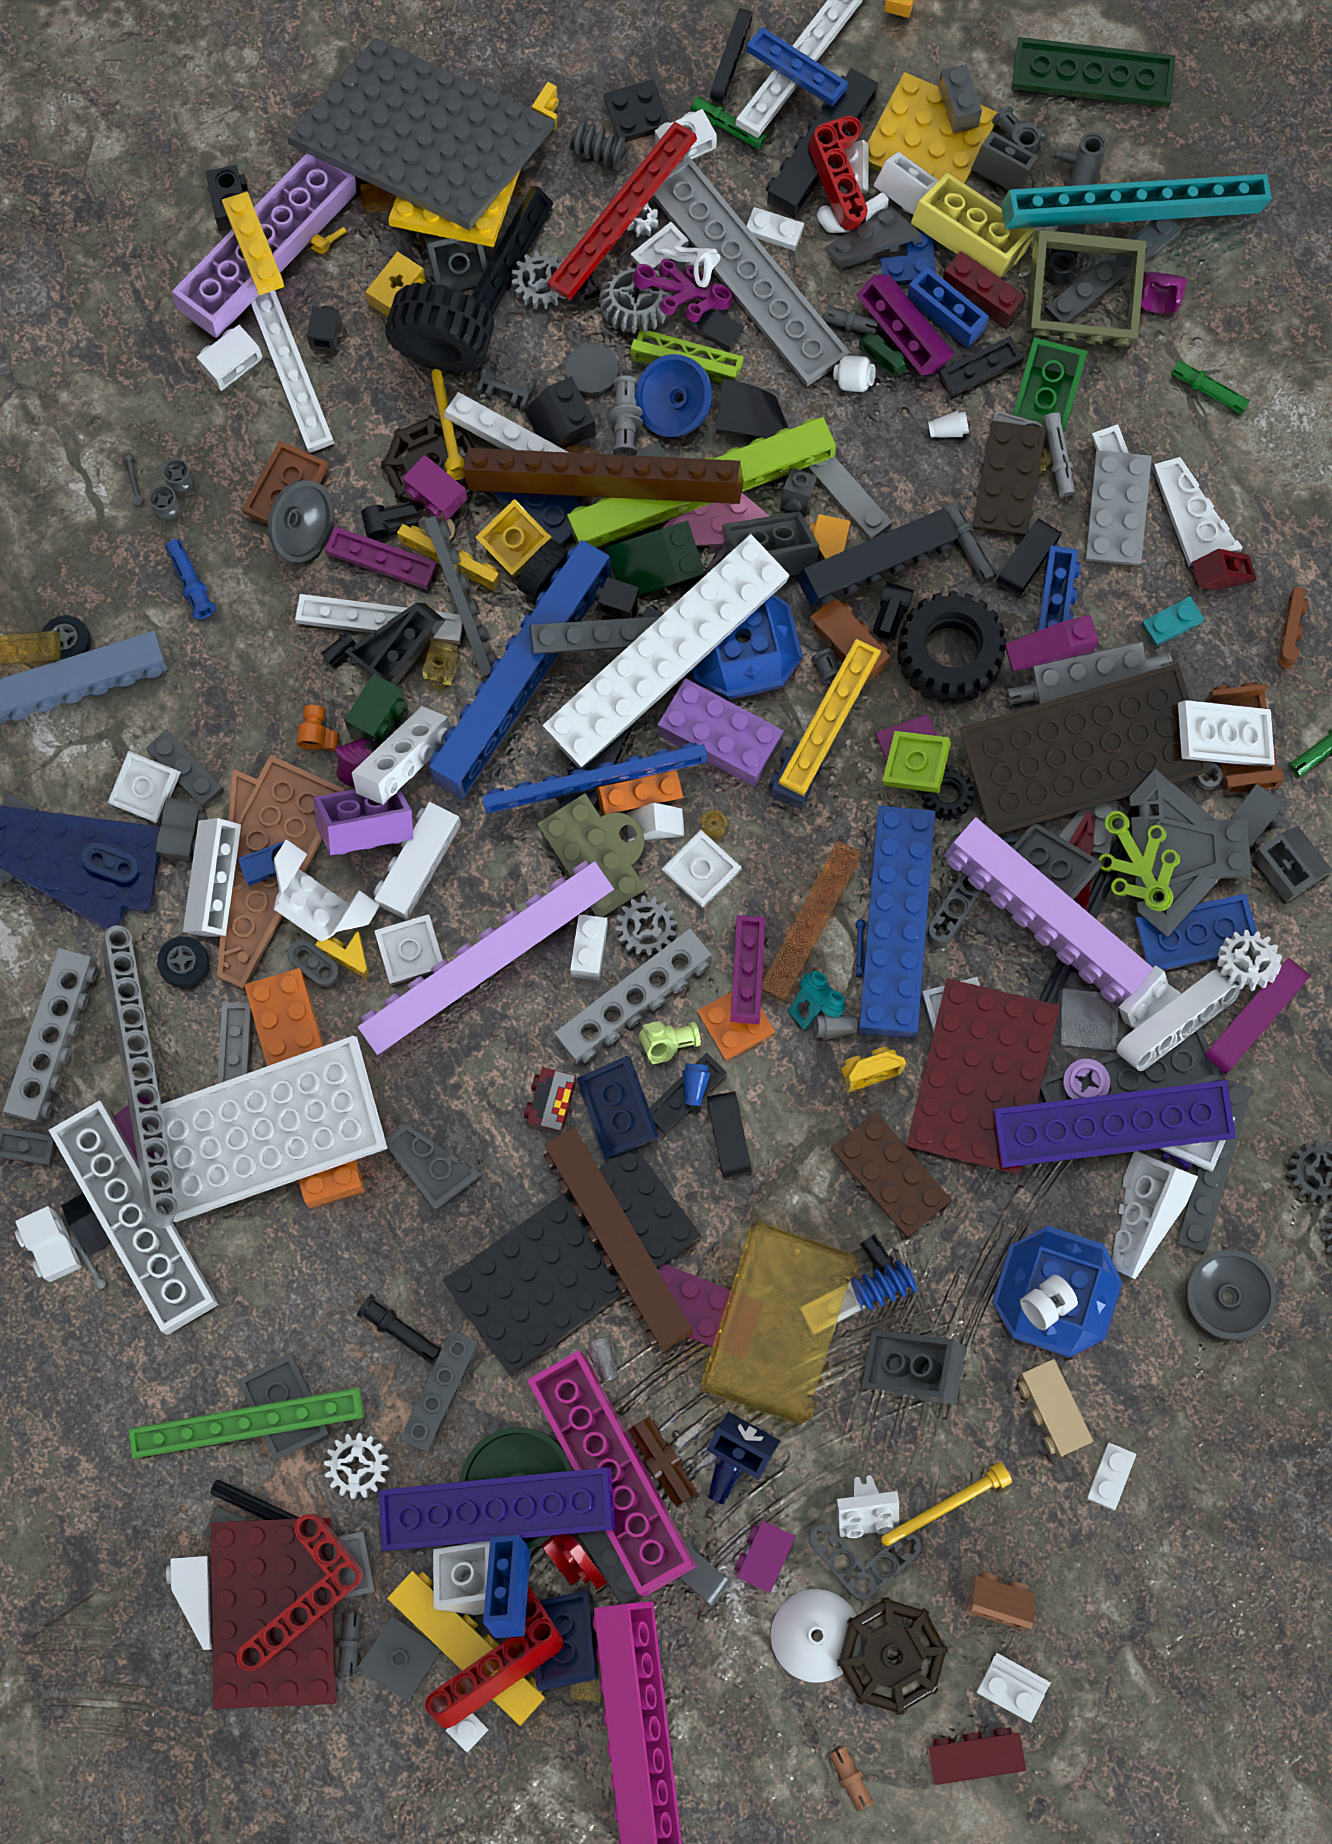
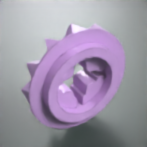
M1080 1059L1073 1062L1067 1068L1064 1074L1063 1086L1067 1096L1072 1099L1107 1095L1109 1091L1110 1077L1108 1071L1101 1063L1092 1059ZM1089 1072H1092L1090 1082L1095 1087L1089 1086L1084 1092H1081L1082 1083L1078 1081L1079 1078L1084 1079Z

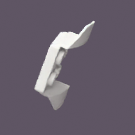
M285 840L274 858L279 885V893L276 896L274 906L275 911L320 942L332 937L338 931L366 926L371 922L380 906L378 903L361 891H358L349 903L338 897L299 869L307 854L288 840Z

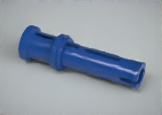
M180 539L169 541L165 545V549L183 584V596L186 600H189L193 609V618L199 620L211 616L216 611V606L209 600L206 593V584L199 581Z

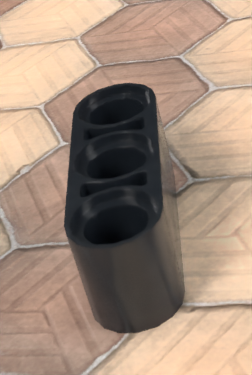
M1038 518L1000 572L996 583L1020 597L1046 560L1050 546L1057 544L1062 532Z
M732 1091L707 1096L722 1177L726 1178L752 1173L736 1092Z

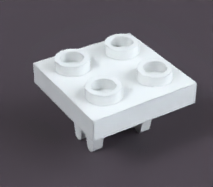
M868 1475L866 1477V1484H862L861 1479L856 1477L854 1479V1497L837 1499L839 1536L858 1538L868 1533L886 1534L898 1527V1492L878 1493L872 1476Z

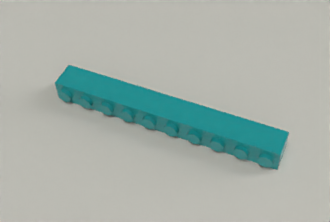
M1267 174L1012 189L1009 190L1002 201L1001 208L1005 229L1255 214L1261 213L1272 197Z

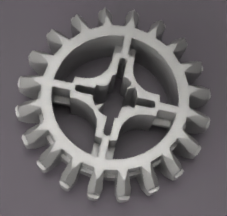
M626 265L625 271L617 268L615 275L609 274L607 282H603L600 293V308L602 313H605L606 321H612L614 328L621 325L623 333L627 329H631L633 334H635L637 329H641L645 334L647 327L655 330L657 323L663 324L665 316H669L661 312L659 306L664 297H671V291L655 286L639 289L633 283L635 269H631L628 265ZM657 270V277H660L659 271ZM637 294V295H638V298H637V303L635 304V303H634V300H635V295Z

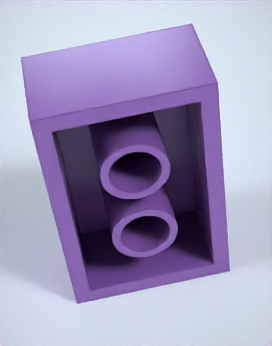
M356 789L313 797L316 827L330 855H342L350 851L372 849L380 845L397 844L413 839L412 810L400 789L383 805L356 794Z

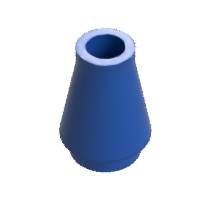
M685 1063V1070H682L684 1104L702 1105V1099L711 1074L708 1073L707 1065Z

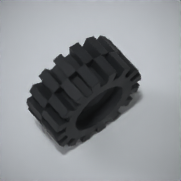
M949 766V769L944 770L941 785L951 784L955 786L959 793L957 800L952 803H945L938 798L937 793L922 791L921 796L922 800H924V808L935 811L936 819L939 820L942 817H945L946 821H951L952 817H955V819L960 818L962 813L965 814L968 811L974 796L973 782H969V775L966 774L964 776L962 769L959 768L958 771H955L954 766Z

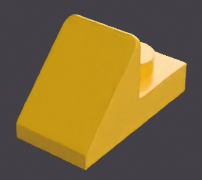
M359 931L355 933L346 949H344L345 944L334 937H330L329 940L326 939L323 942L319 940L316 942V948L320 949L335 962L367 980L370 974Z

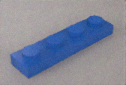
M763 27L746 45V52L830 106H833L848 88L846 80Z

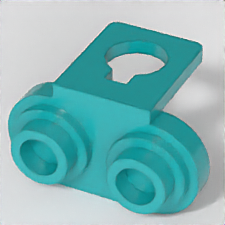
M813 971L803 975L800 980L802 989L788 1009L791 1016L805 1030L809 1029L820 1010L830 1017L839 1018L845 1012L846 1005L844 1003V996L829 986L827 977L820 971ZM808 1001L810 1003L808 1007L809 1015L807 1018H803L800 1015L799 1006L802 1002Z

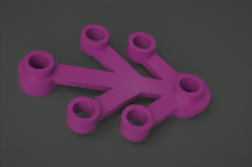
M663 259L658 266L659 274L664 277H672L675 281L657 277L654 268L647 264H639L633 274V283L639 289L655 286L677 292V294L671 297H664L659 306L661 312L666 315H673L677 306L693 298L703 299V301L698 304H689L685 311V317L688 320L697 322L704 312L712 308L726 310L732 303V293L724 285L716 284L713 286L709 282L707 287H696L694 285L696 284L694 266H687L682 274L676 268L673 261ZM699 270V279L702 280L703 275H701Z

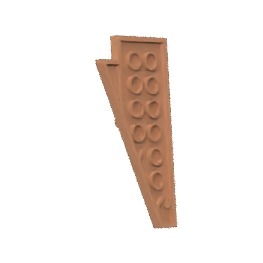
M271 755L258 779L236 769H233L231 778L228 821L241 824L226 936H220L217 977L244 991V984L249 983L283 915L274 910L276 896L279 893L277 876L248 886L238 858L288 840L307 854L299 867L305 873L322 841L315 823L313 797L346 791L345 788Z

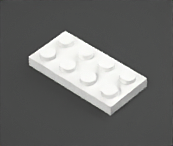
M1187 700L1178 703L1182 759L1264 767L1275 765L1270 709Z

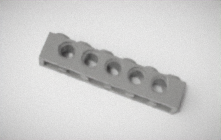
M688 929L554 1033L555 1039L576 1065L581 1061L584 1064L589 1062L598 1054L596 1050L603 1044L609 1046L620 1037L619 1032L627 1026L632 1028L643 1019L641 1016L649 1009L654 1011L666 1001L664 999L665 996L672 991L675 994L681 991L688 984L687 979L694 974L697 976L703 974L711 966L709 962H711L712 954L694 932ZM681 958L688 962V966L685 969L678 970L673 967L672 963L676 959ZM654 976H662L666 982L661 987H654L650 984V980ZM632 993H638L642 995L643 1000L641 1003L633 1005L627 1001V998ZM615 1010L621 1016L616 1022H609L604 1018L605 1014ZM587 1028H594L598 1034L594 1039L587 1040L582 1036L583 1031Z
M58 948L3 1112L8 1116L42 1125L44 1119L49 1118L52 1110V1102L50 1101L53 1092H57L61 1084L62 1076L59 1074L62 1065L67 1064L70 1057L71 1048H69L71 1038L76 1037L80 1027V1021H78L80 1012L85 1010L88 1004L89 994L87 991L89 985L95 982L98 974L97 963L92 957ZM77 978L75 987L72 989L65 988L67 980ZM67 1004L68 1011L66 1014L56 1016L57 1008ZM58 1031L59 1038L57 1041L47 1043L48 1035L51 1032ZM49 1058L50 1064L48 1068L39 1071V1062L42 1059ZM39 1085L41 1088L39 1095L35 1098H29V1090L33 1086Z

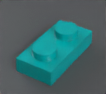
M1190 596L1143 620L1141 626L1156 648L1202 624L1204 617Z

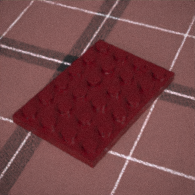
M947 978L906 1147L1020 1175L1022 1166L1001 1168L993 1110L1037 1104L1060 1005Z
M322 1517L332 1529V1517ZM298 1519L210 1523L213 1709L336 1703L334 1607L262 1667L254 1671H246L237 1663L236 1655L243 1644L326 1575L297 1538L294 1526ZM307 1519L304 1522V1533L308 1536L315 1535L317 1525L313 1520ZM326 1543L322 1548V1555L327 1560H333V1545L330 1543ZM321 1587L317 1592V1598L321 1603L328 1604L331 1600V1592L325 1587ZM297 1607L294 1610L293 1616L295 1621L299 1624H304L308 1618L306 1610L301 1607ZM273 1627L270 1631V1639L276 1644H281L284 1638L281 1629ZM250 1647L246 1652V1658L250 1663L257 1664L260 1654L258 1650Z

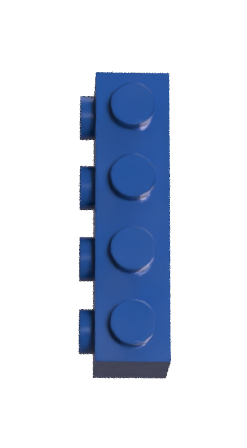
M1050 546L1046 558L1036 632L1074 618V614L1070 613V605L1075 604L1077 588L1073 587L1074 578H1079L1081 562L1077 561L1078 549Z

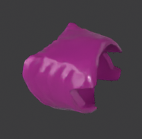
M1153 271L1144 272L1141 307L1154 313L1178 311L1188 283L1187 278Z
M360 738L335 748L338 756L337 775L339 780L346 785L355 787L352 772L373 753L365 748L371 740Z

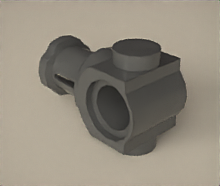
M1011 106L1001 109L992 120L994 126H999L1006 134L1005 138L1033 154H1036V151L1040 149L1041 143L1046 139L1040 127H1035L1033 123L1020 122L1013 114ZM1021 142H1028L1030 145H1024Z

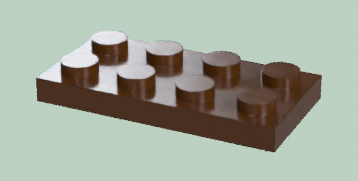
M874 1112L831 1149L906 1238L910 1237L952 1201L877 1112Z

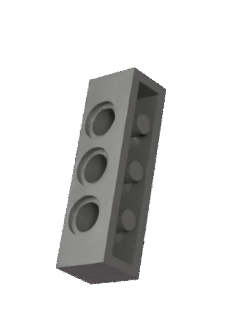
M453 1330L450 1331L400 1437L402 1442L428 1454L431 1453L480 1348V1344L477 1341Z

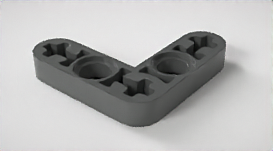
M818 1525L813 1528L809 1536V1543L814 1551L848 1592L859 1600H865L874 1595L919 1555L922 1548L919 1538L911 1533L905 1536L904 1539L906 1541L912 1539L915 1542L912 1547L915 1552L912 1555L909 1552L901 1555L899 1558L904 1560V1563L899 1565L896 1557L888 1552L892 1547L895 1553L902 1548L903 1545L900 1542L902 1539L890 1546H886L863 1566L830 1526ZM817 1531L821 1533L829 1532L831 1536L828 1538V1542L833 1547L836 1542L841 1546V1548L835 1550L830 1555L829 1559L824 1555L825 1552L829 1551L824 1544L818 1546L815 1543L818 1538L815 1534ZM840 1553L848 1555L851 1559V1565L846 1571H839L834 1566V1558ZM882 1557L889 1558L893 1563V1571L888 1575H882L876 1569V1563ZM856 1566L861 1570V1572L856 1573L857 1577L860 1580L868 1579L870 1582L867 1585L869 1590L867 1594L862 1591L856 1593L854 1590L857 1586L856 1582L850 1578L847 1583L843 1578L852 1573Z

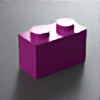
M426 455L402 478L406 495L415 502L417 500L425 505V510L432 517H440L443 521H447L468 499L466 489Z

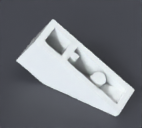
M211 1557L171 1559V1565L166 1567L167 1584H171V1590L203 1650H212Z

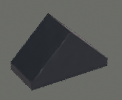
M84 1193L61 1205L68 1226L89 1256L111 1244Z

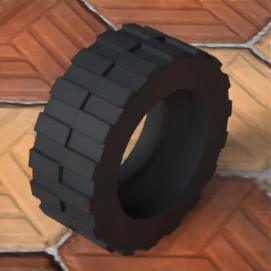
M553 539L547 541L534 553L519 577L517 589L536 602L540 593L543 590L547 592L552 583L550 581L554 572L558 568L562 569L567 562L565 558L569 550Z

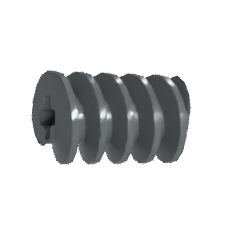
M583 120L574 131L569 150L572 151L574 149L577 155L584 153L587 159L593 157L597 163L603 161L606 167H610L613 164V169L619 171L629 151V145H624L625 137L621 136L616 142L615 133L612 132L606 138L605 128H602L596 134V125L592 124L589 130H587L586 121Z

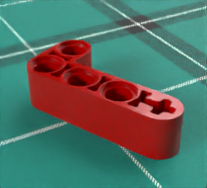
M845 116L819 125L808 141L810 154L837 221L844 230L848 231L857 229L868 212L867 205L845 153L846 149L852 147L862 131L860 121L853 116ZM842 129L848 130L851 136L845 135ZM818 137L826 139L828 144L820 142ZM828 162L835 163L838 169L830 167ZM838 186L844 187L847 190V193H842L838 189Z

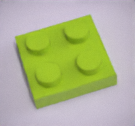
M894 731L882 780L884 786L939 793L951 745L950 738Z

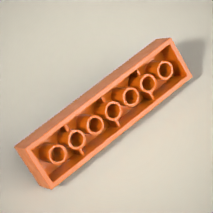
M300 968L244 984L267 1066L324 1046L305 976ZM357 1160L299 1179L304 1202L309 1209L365 1192Z

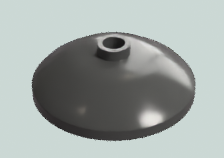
M306 479L294 481L278 494L272 504L268 518V535L274 551L285 560L298 563L310 560L323 549L330 537L334 522V508L328 491L321 484Z
M1224 1250L1207 1256L1195 1267L1187 1285V1301L1193 1317L1203 1329L1220 1338L1237 1340L1256 1334L1268 1324L1276 1308L1277 1290L1271 1273L1260 1260L1242 1251ZM1225 1292L1232 1294V1302L1224 1300L1223 1294Z

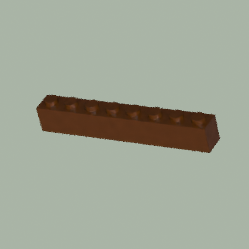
M575 1127L545 1143L544 1146L547 1153L543 1157L551 1171L556 1168L561 1178L557 1181L565 1195L571 1193L576 1203L571 1205L579 1220L585 1218L590 1228L586 1232L594 1245L600 1243L605 1252L600 1256L607 1269H615L619 1276L615 1282L623 1296L626 1294L630 1295L634 1304L630 1305V1308L638 1322L642 1319L645 1321L649 1329L644 1332L653 1347L658 1345L661 1351H664L692 1335L691 1326Z

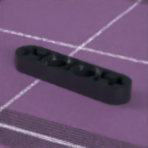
M740 8L737 13L710 93V99L725 101L751 27L753 11Z

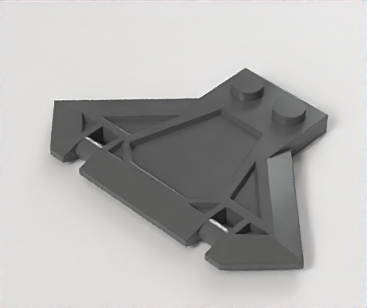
M1156 769L1150 773L1129 797L1130 807H1139V817L1131 818L1132 837L1143 856L1149 839L1148 830L1151 826L1160 825L1167 833L1166 839L1159 845L1152 869L1156 881L1163 865L1161 860L1162 853L1165 850L1172 849L1180 855V863L1173 868L1169 882V888L1173 892L1171 906L1164 911L1157 912L1151 910L1145 901L1137 902L1138 913L1166 937L1175 930L1219 879L1251 876L1247 819L1215 820ZM1150 806H1157L1158 816H1151ZM1156 829L1152 834L1153 838H1160L1162 832L1160 829ZM1169 854L1166 857L1167 863L1175 861L1174 854ZM1135 876L1136 886L1147 888L1142 878ZM1157 894L1155 895V901H1156V902H1161V901H1163V900H1157Z

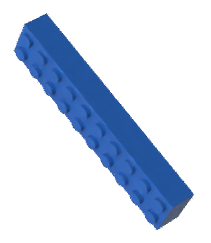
M583 540L579 542L577 547L572 546L565 558L567 562L562 569L558 568L554 572L550 581L552 583L547 592L543 590L535 603L537 607L532 614L528 613L524 617L520 625L522 629L517 636L513 635L505 648L506 653L502 659L498 658L493 663L490 670L492 674L486 682L482 681L475 692L476 698L471 705L467 704L460 714V722L456 728L451 727L444 738L446 743L440 751L437 749L429 760V768L434 784L462 801L560 654L532 655L529 626L534 624L581 622L595 602L599 585L604 586L607 577L611 578L610 556Z

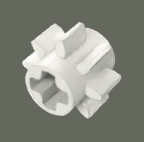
M647 202L628 226L627 230H634L636 237L640 235H648L650 237L652 228L659 227L658 220L656 219L658 217L657 209L651 210Z

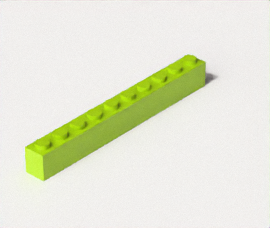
M824 417L819 419L811 418L793 429L784 428L772 437L766 439L758 438L748 446L740 449L735 447L725 452L722 456L717 458L708 457L706 459L741 461L744 481L742 492L788 475L792 468L801 470L835 457L836 444ZM603 497L591 506L575 508L570 514H567L568 525L576 544L578 545L583 540L597 548L712 503Z

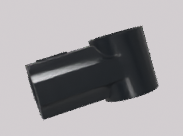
M413 501L389 507L371 505L361 511L366 537L373 540L388 537L391 532L398 531L402 524L410 528L411 526H419Z
M891 582L886 583L880 601L881 608L872 633L885 640H895L903 615L908 611L914 592L913 589Z

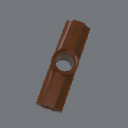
M650 1416L628 1430L644 1455L643 1459L657 1481L661 1482L665 1492L676 1507L698 1494L682 1469V1463L669 1442H665Z

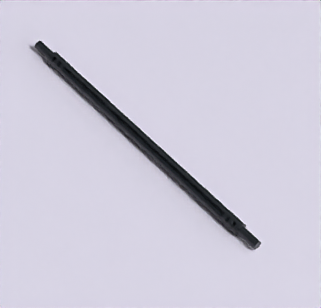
M1131 807L1127 814L1130 821L1128 830L1131 836V818L1139 817V807ZM1117 835L1109 854L1114 856L1115 859L1124 861L1128 853ZM1106 858L1103 865L1105 868L1111 866V858ZM1101 869L1089 896L1088 913L1095 919H1097L1109 894L1112 882L1116 879L1119 871L1106 872ZM1058 959L1039 1001L1052 1004L1057 1003L1074 967L1073 965H1067Z

